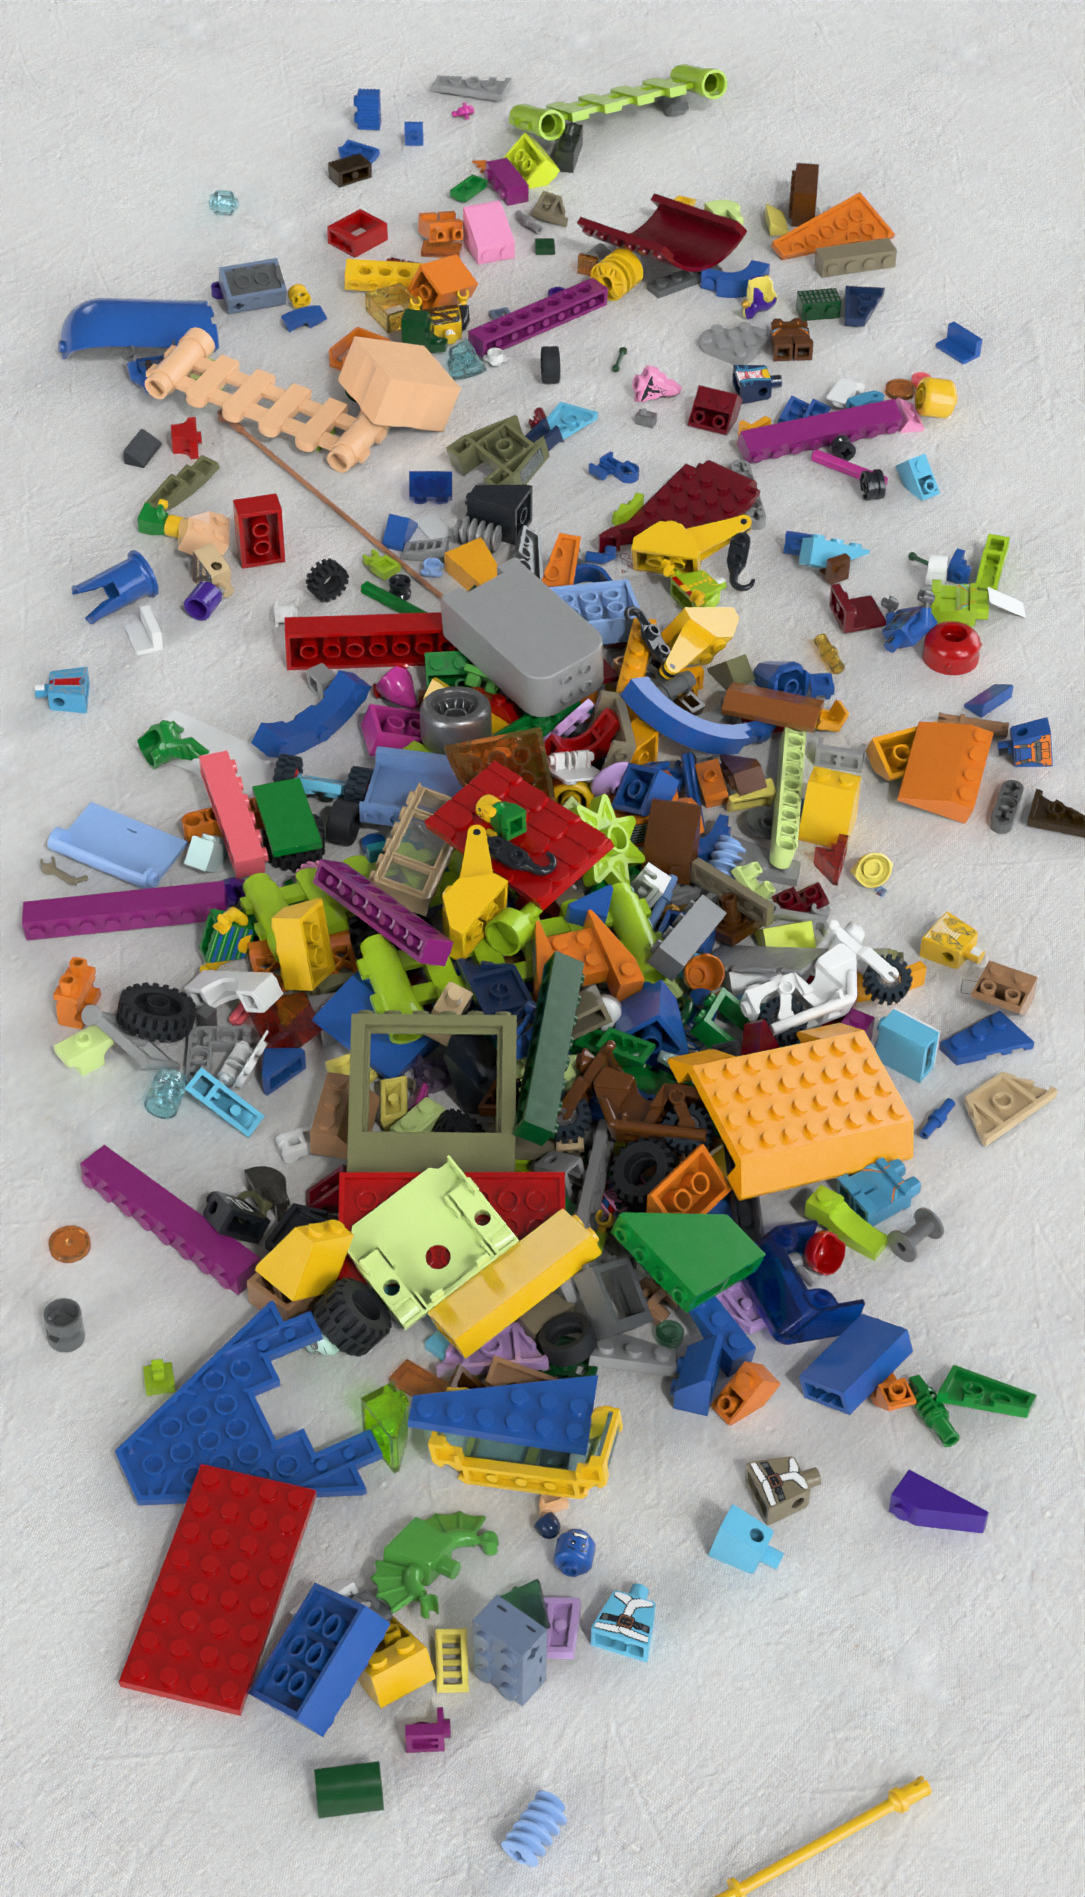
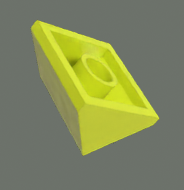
M812 921L760 928L754 932L759 946L816 948Z

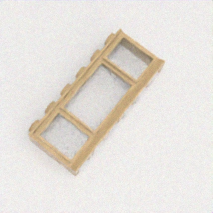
M419 782L415 791L410 790L406 800L408 807H402L398 818L401 821L395 822L391 832L393 838H387L383 849L385 855L380 853L375 866L378 869L377 871H371L368 880L410 911L426 917L431 899H434L438 885L442 882L446 867L449 866L453 851H456V849L428 830L424 824L427 818L434 815V812L449 799L451 800L452 797L423 787Z

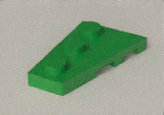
M953 1365L938 1391L936 1402L1028 1418L1037 1395Z

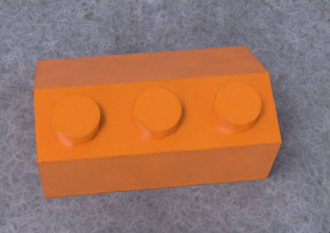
M700 1144L647 1195L646 1213L707 1214L732 1190V1187L704 1144Z

